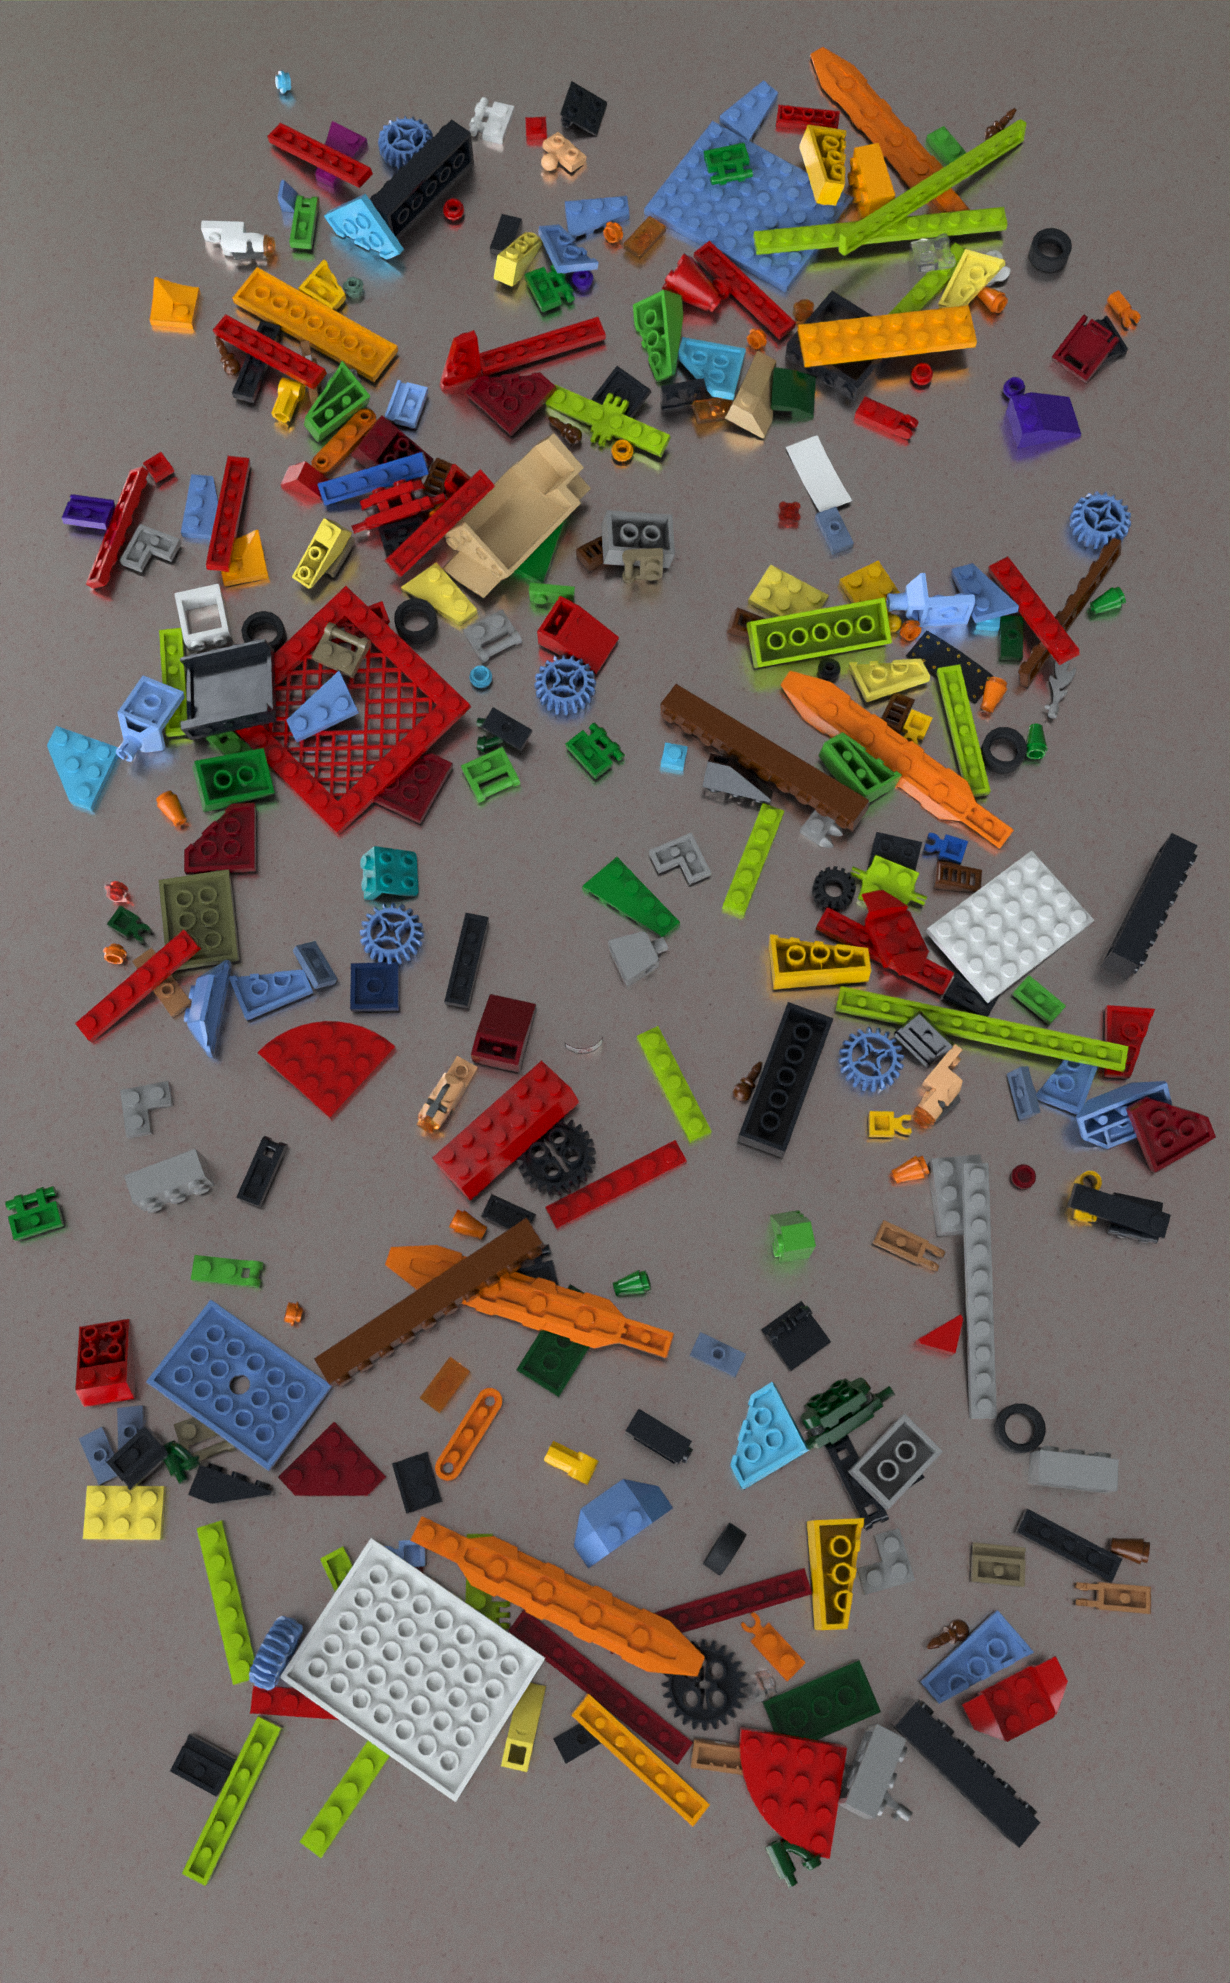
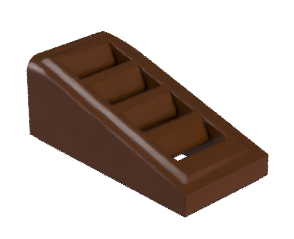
M440 458L435 459L431 466L430 474L427 475L423 484L425 487L423 490L425 497L428 496L427 493L433 495L444 493L445 496L444 482L452 467V463ZM438 477V478H440V479H443L444 481L442 482V481L437 480V479H435V478ZM432 485H433V486H436V487L440 488V490H437V489H435V488H433V487H431V486H432Z
M602 536L576 549V557L589 573L603 564ZM595 549H598L601 554L598 555Z
M737 607L731 614L727 633L749 639L746 623L766 618ZM738 620H742L741 625H737Z
M897 692L893 693L881 719L887 722L890 728L901 734L915 699ZM894 702L905 706L906 709L898 705H895Z
M937 861L934 870L933 888L972 893L981 889V869ZM943 872L947 873V880L943 879ZM952 873H956V882L952 881ZM961 874L966 875L965 884L961 883ZM970 875H975L974 885H970Z

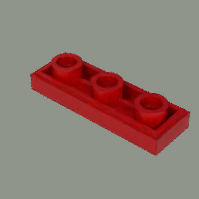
M778 105L776 127L806 130L808 125L838 129L840 111Z

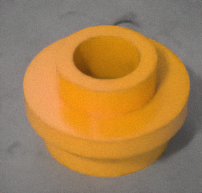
M618 440L612 446V456L617 461H627L633 456V447L627 440Z

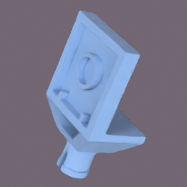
M920 573L906 586L905 592L897 594L888 593L886 602L888 612L903 610L909 620L919 621L920 627L968 624L975 605L974 594L967 595L965 593H959L955 596L935 595L928 597L926 574Z
M143 675L117 712L123 742L117 748L116 754L123 760L128 755L126 760L131 762L138 750L145 753L163 751L165 743L162 730L185 698L184 692Z

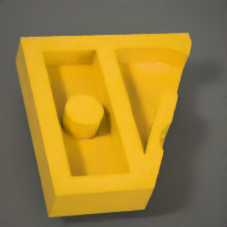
M324 259L298 287L299 291L335 311L346 300L343 289L338 285L335 275L332 274L327 261Z

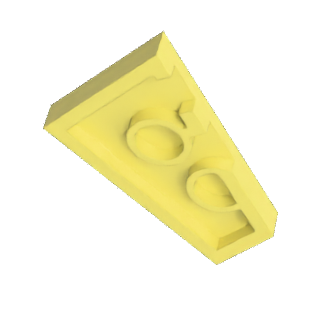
M965 249L938 303L939 308L968 305L1005 266V260Z
M437 562L401 587L403 593L428 601L437 610V613L459 626L478 614L475 606Z
M922 659L893 660L892 663L870 661L869 664L858 665L857 662H849L848 668L866 703L930 681V675Z

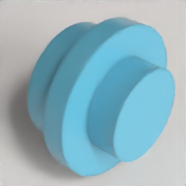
M280 70L279 74L275 77L276 87L281 90V93H286V91L291 90L290 75L288 72L284 73L283 70Z
M476 666L470 672V682L477 688H485L492 681V673L485 666Z

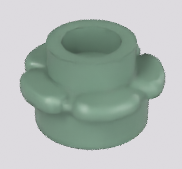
M350 277L343 283V290L346 291L349 297L357 298L363 292V281Z

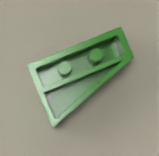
M343 361L305 417L304 426L317 442H320L353 417L360 409L365 408L369 404V393Z
M843 732L824 742L818 755L838 782L867 798L869 803L894 789L902 776L898 771L893 772L883 765L884 761L881 759H875L865 752L866 748Z
M800 1210L770 1215L775 1237L772 1243L774 1257H779L780 1263L809 1258L816 1247L811 1221L804 1217L803 1213L800 1214Z

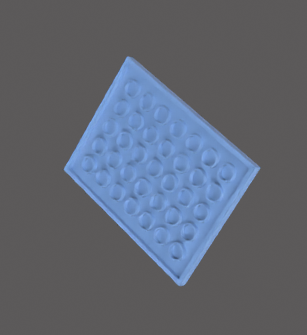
M712 121L646 205L644 214L701 246L710 240L735 265L786 293L818 249L756 255L753 239L754 231L838 223L853 204L854 198L841 192L836 206L816 203L807 172ZM745 143L750 161L749 166L743 168L744 170L752 168L753 177L746 178L742 182L737 180L727 182V185L722 186L719 184L711 185L710 176L717 175V172L708 174L703 157L704 151ZM735 169L725 170V173L735 172Z

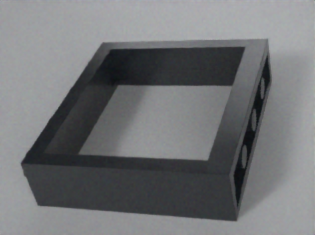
M832 290L804 324L818 323L828 312L841 320L870 317L872 315ZM798 331L788 341L785 354L787 358L792 360V363L800 365L809 374L817 376L826 385L834 387L842 395H846L854 401L859 398L892 358L874 359L856 381L831 364L805 367Z

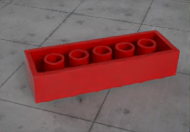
M541 1060L434 1155L432 1159L450 1181L471 1201L521 1156L532 1143L536 1142L572 1110L579 1101L572 1088Z

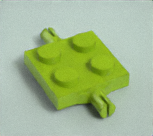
M875 855L872 865L866 871L854 866L851 869L860 873L850 872L851 876L862 880V888L857 898L864 901L862 894L877 890L886 891L905 905L912 900L924 906L925 901L917 899V897L924 900L928 897L915 892V883L919 872Z

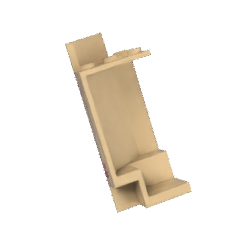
M554 433L539 441L521 460L514 463L494 483L495 487L444 535L447 539L446 543L453 550H457L458 553L442 569L447 575L483 598L502 579L509 577L581 504L579 500L591 489L578 474L584 467Z

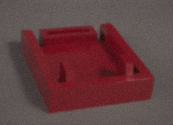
M1084 314L1052 355V360L1087 384L1117 345L1120 338L1115 336L1108 343L1113 333L1092 318L1085 327L1084 324L1088 316ZM1068 355L1084 365L1081 371L1065 361Z

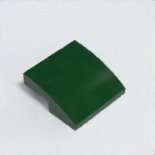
M774 367L771 410L792 411V416L813 418L816 378L800 371Z

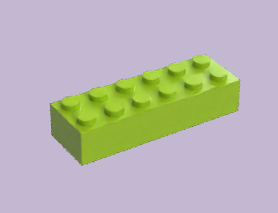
M885 597L746 623L754 669L892 643Z

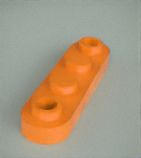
M368 408L360 409L313 457L311 465L325 477L331 475L354 451L377 420L375 412Z
M485 1388L478 1394L435 1464V1471L442 1480L452 1481L460 1475L503 1404L502 1395L498 1390ZM493 1397L495 1399L494 1405L487 1406L486 1399ZM447 1463H452L453 1471L450 1473H446L444 1470V1466Z

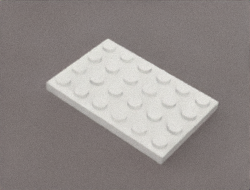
M1030 851L928 927L925 932L981 994L984 1000L989 1003L1091 925L1094 919L1033 851Z

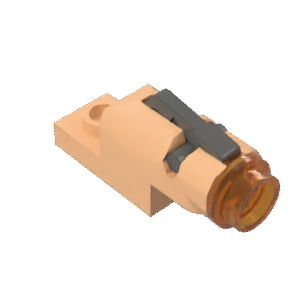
M956 1044L953 1045V1048L948 1051L922 1084L927 1090L921 1102L914 1108L912 1118L924 1128H928L935 1121H939L961 1101L959 1093L963 1080L951 1071L961 1061V1058L958 1056L962 1049Z
M457 1056L448 1072L442 1075L428 1097L427 1102H425L419 1112L416 1125L430 1134L438 1130L452 1109L455 1110L479 1070L478 1067Z

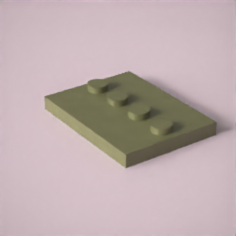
M229 869L158 880L164 944L169 943L182 930H186L201 947L195 955L177 970L220 964L225 960H230L231 962L240 961L231 873Z

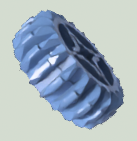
M406 115L404 119L397 117L395 122L389 120V124L383 125V131H380L378 147L380 155L385 163H389L391 168L397 166L399 170L411 160L415 153H418L425 146L429 139L433 138V133L429 129L428 124H423L421 119L416 121L414 116L411 119H408Z
M1098 491L1094 495L1088 493L1085 498L1081 497L1072 509L1070 528L1074 529L1073 536H1079L1078 542L1084 540L1086 547L1090 544L1093 545L1094 550L1098 546L1103 548L1104 545H1108L1113 537L1122 542L1131 526V513L1127 512L1128 505L1122 506L1123 499L1117 501L1115 494L1111 497L1107 496V491L1103 495H1100Z
M563 654L561 660H558L556 656L553 657V662L546 660V667L540 666L539 673L535 676L537 682L534 683V687L537 690L536 696L541 698L540 703L542 706L547 704L549 711L555 708L557 715L561 710H564L566 716L569 710L576 714L577 707L584 710L585 703H590L591 696L595 695L596 681L594 679V672L590 671V666L588 664L583 665L582 658L576 662L573 655L570 659H566V656ZM553 677L555 679V683L552 685V688L548 690L547 684L549 680ZM582 680L584 685L582 689L577 693L576 686L578 685V682Z
M394 902L391 903L390 908H387L386 904L383 903V910L379 911L378 908L374 907L375 914L367 913L366 917L369 921H362V927L365 929L360 930V936L363 937L360 942L365 946V953H371L370 957L372 960L378 958V962L381 963L387 959L388 964H391L393 960H397L399 965H401V958L405 957L407 961H410L409 953L417 955L418 952L415 947H422V941L419 939L424 938V933L421 931L423 924L419 923V916L413 915L414 912L411 908L405 911V905L401 904L397 909ZM389 919H399L400 921H398V922H396V923H392V922H389L388 920H389ZM381 924L382 931L373 940L374 932L378 925ZM387 928L390 930V932L393 931L396 934L395 936L397 941L394 937H390V935H388ZM411 928L410 937L403 945L401 939L406 934V931ZM388 945H392L396 949L387 950L383 948Z
M867 1027L866 1034H864L863 1030L858 1029L857 1036L851 1033L848 1037L850 1041H843L842 1045L844 1048L839 1050V1054L843 1057L839 1058L838 1063L845 1065L840 1069L841 1073H849L845 1080L850 1081L852 1078L855 1080L853 1087H857L861 1083L863 1084L862 1091H866L869 1085L871 1091L875 1092L877 1085L881 1090H884L886 1083L891 1086L894 1083L893 1078H899L900 1073L897 1070H902L904 1067L900 1063V1061H903L904 1055L897 1054L902 1050V1047L894 1046L897 1041L896 1038L888 1039L889 1031L885 1032L883 1036L880 1035V1028H877L875 1033H872L871 1027ZM871 1043L878 1044L883 1049H875ZM861 1044L862 1056L853 1062L852 1051ZM869 1055L871 1056V1058L875 1057L876 1060L874 1063H871V1061L868 1062L866 1060ZM889 1057L890 1068L887 1072L881 1074L880 1062ZM859 1070H868L871 1076H867L861 1073Z
M281 1616L270 1628L250 1668L249 1681L254 1683L255 1686L269 1691L278 1684L281 1674L295 1654L303 1633V1626L297 1620Z

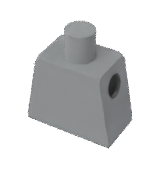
M645 931L608 941V948L627 987L658 968L659 958L657 954L668 950L663 937L650 941Z

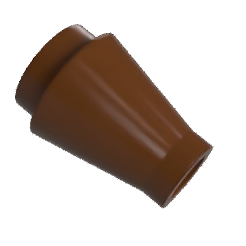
M1112 1537L1110 1552L1137 1564H1141V1562L1148 1563L1150 1542L1144 1541V1538Z

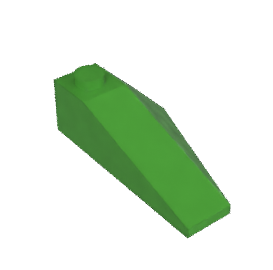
M662 290L633 304L635 328L641 334L643 339L641 343L643 348L647 349L648 361L657 382L675 375L683 323L681 295Z

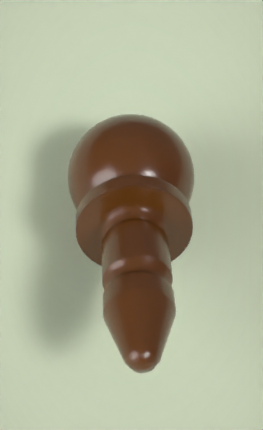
M1011 109L999 122L995 120L993 125L987 127L984 133L985 139L988 140L1005 129L1004 127L1013 119L1017 109Z
M215 336V344L222 356L220 361L223 363L225 373L231 376L238 374L241 368L239 361L234 358L233 353H229L224 342L218 336Z
M549 416L548 419L552 426L561 432L560 435L569 444L575 445L581 441L582 432L579 428L572 427L570 423L565 424L558 418Z
M761 1061L751 1068L746 1078L741 1077L740 1083L734 1086L733 1096L736 1100L744 1102L751 1097L752 1089L756 1087L754 1082L762 1069L763 1063Z
M960 1619L952 1621L949 1626L943 1628V1633L931 1639L927 1644V1648L936 1649L946 1643L953 1645L957 1641L965 1640L969 1636L970 1631L968 1624Z

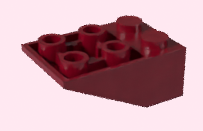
M383 415L375 421L351 453V456L366 469L419 452L424 453L428 466L433 461V458ZM420 477L408 481L414 482L419 480Z
M490 994L476 1032L471 1052L472 1061L520 1073L536 1004Z

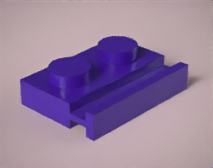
M70 495L71 499L68 501L62 515L63 524L107 530L113 514L112 510L116 507L114 500Z

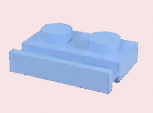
M398 380L384 417L387 420L394 421L395 424L416 429L429 393L428 387L409 382L405 384Z

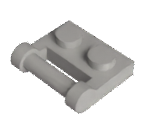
M503 609L463 629L464 635L482 663L488 661L489 657L514 644L517 646L522 643L519 633L515 630ZM507 634L509 635V637H507L506 639L486 648L485 650L482 648Z

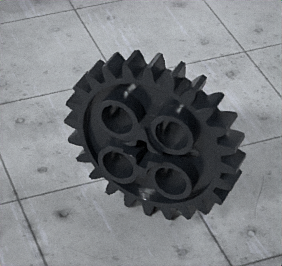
M564 1117L560 1119L559 1123H556L542 1137L532 1143L516 1159L518 1164H520L518 1167L520 1173H524L522 1176L524 1181L530 1180L529 1185L531 1188L538 1185L539 1193H542L547 1188L549 1195L553 1193L554 1189L561 1195L563 1188H566L571 1193V1185L573 1184L580 1188L578 1181L581 1179L587 1182L588 1179L585 1172L593 1173L590 1165L596 1164L595 1158L592 1157L596 1155V1150L592 1148L594 1146L593 1139H588L590 1137L589 1132H583L581 1124L575 1127L574 1120L572 1119L568 1124H566ZM558 1137H565L563 1142L554 1143ZM545 1140L550 1143L555 1153L561 1157L569 1172H565L556 1157L552 1156L550 1149L543 1143ZM538 1151H545L543 1156L534 1157ZM572 1155L579 1156L575 1161H568V1158ZM552 1169L559 1170L556 1175H548V1172Z
M702 1639L700 1647L696 1641H691L705 1657L704 1660L707 1661L705 1674L703 1665L698 1676L690 1678L687 1675L663 1673V1675L669 1678V1682L662 1683L663 1687L669 1688V1692L665 1693L663 1698L672 1699V1702L667 1707L677 1708L674 1717L677 1718L683 1715V1725L688 1724L692 1720V1729H697L700 1723H702L703 1731L708 1730L710 1723L714 1730L719 1729V1720L724 1725H728L727 1715L736 1718L737 1714L734 1708L743 1709L744 1707L738 1700L739 1698H747V1695L741 1692V1688L748 1686V1683L741 1682V1677L745 1676L747 1672L738 1671L743 1662L733 1661L736 1655L735 1652L726 1654L727 1645H723L718 1650L717 1641H712L710 1647H708L706 1639ZM715 1663L721 1664L724 1670L722 1677L719 1679L712 1674V1667ZM704 1679L706 1682H710V1688H706V1690L700 1687V1682L704 1681ZM690 1691L695 1692L698 1696V1702L694 1707L690 1706L686 1699ZM716 1691L721 1692L724 1696V1703L720 1707L716 1706L712 1700L713 1694ZM704 1695L706 1696L707 1710L703 1708Z

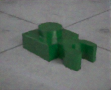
M121 905L107 922V926L127 939L133 934L135 939L143 944L145 940L140 937V933L142 931L153 932L147 924H139L141 921L139 916Z

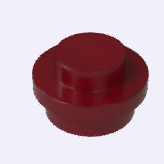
M1021 1164L1012 1170L1011 1180L1016 1187L1028 1189L1035 1183L1036 1173L1029 1165Z

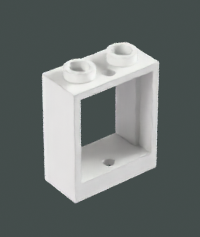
M219 584L174 593L183 639L188 651H201L206 647L223 646L228 642H233L224 596ZM217 604L222 627L190 634L186 611Z

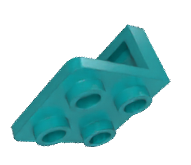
M374 846L362 855L360 862L363 869L361 888L364 891L365 900H374L382 893L414 897L419 893L417 855L415 852Z

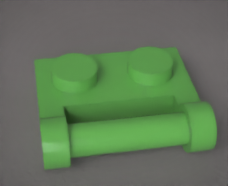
M503 747L461 765V769L478 803L485 801L486 797L510 786L516 787L521 784ZM507 772L508 778L480 789V784Z

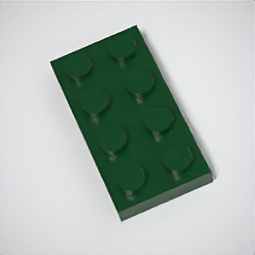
M571 1284L567 1288L584 1294V1292ZM541 1329L516 1371L559 1398L590 1347L572 1342L570 1338Z
M860 1660L851 1662L762 1701L774 1733L819 1740L881 1712Z

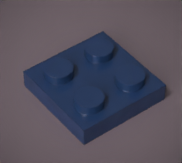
M388 962L351 963V1012L399 1010L398 962H392L391 964H388Z

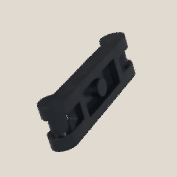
M846 1435L833 1444L830 1442L825 1444V1451L831 1459L859 1518H865L863 1525L865 1531L873 1528V1524L879 1521L883 1523L889 1520L886 1510L848 1472L860 1459L849 1436ZM845 1449L848 1457L840 1460L837 1453ZM873 1504L875 1512L868 1515L865 1508Z

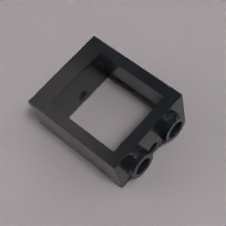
M639 1408L625 1430L627 1436L676 1466L680 1462L685 1464L693 1451L689 1447L692 1442L691 1440Z

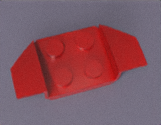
M884 890L862 894L869 910L865 919V929L883 968L895 966L899 976L920 972L929 950L910 911L907 910L908 906Z
M1054 1656L1039 1665L1026 1666L987 1686L977 1693V1697L965 1702L962 1706L974 1730L1009 1742L1054 1718L1059 1710L1068 1680L1057 1657Z

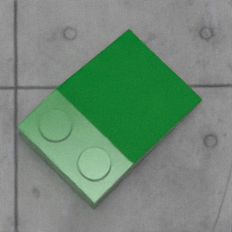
M264 748L194 761L192 769L203 812L227 808L231 804L244 803L275 793Z

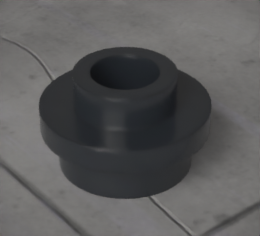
M823 659L818 665V674L826 681L834 680L840 674L841 667L835 659ZM830 666L833 670L829 671L825 667Z

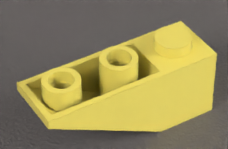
M525 232L499 253L494 279L512 287L520 281L543 245L541 238L537 237L535 233Z
M323 518L292 578L311 589L342 553L352 532L333 520Z
M530 1682L515 1706L502 1758V1767L528 1772L546 1686Z

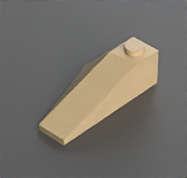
M757 350L725 419L764 439L773 420L771 399L773 370L776 367V360Z

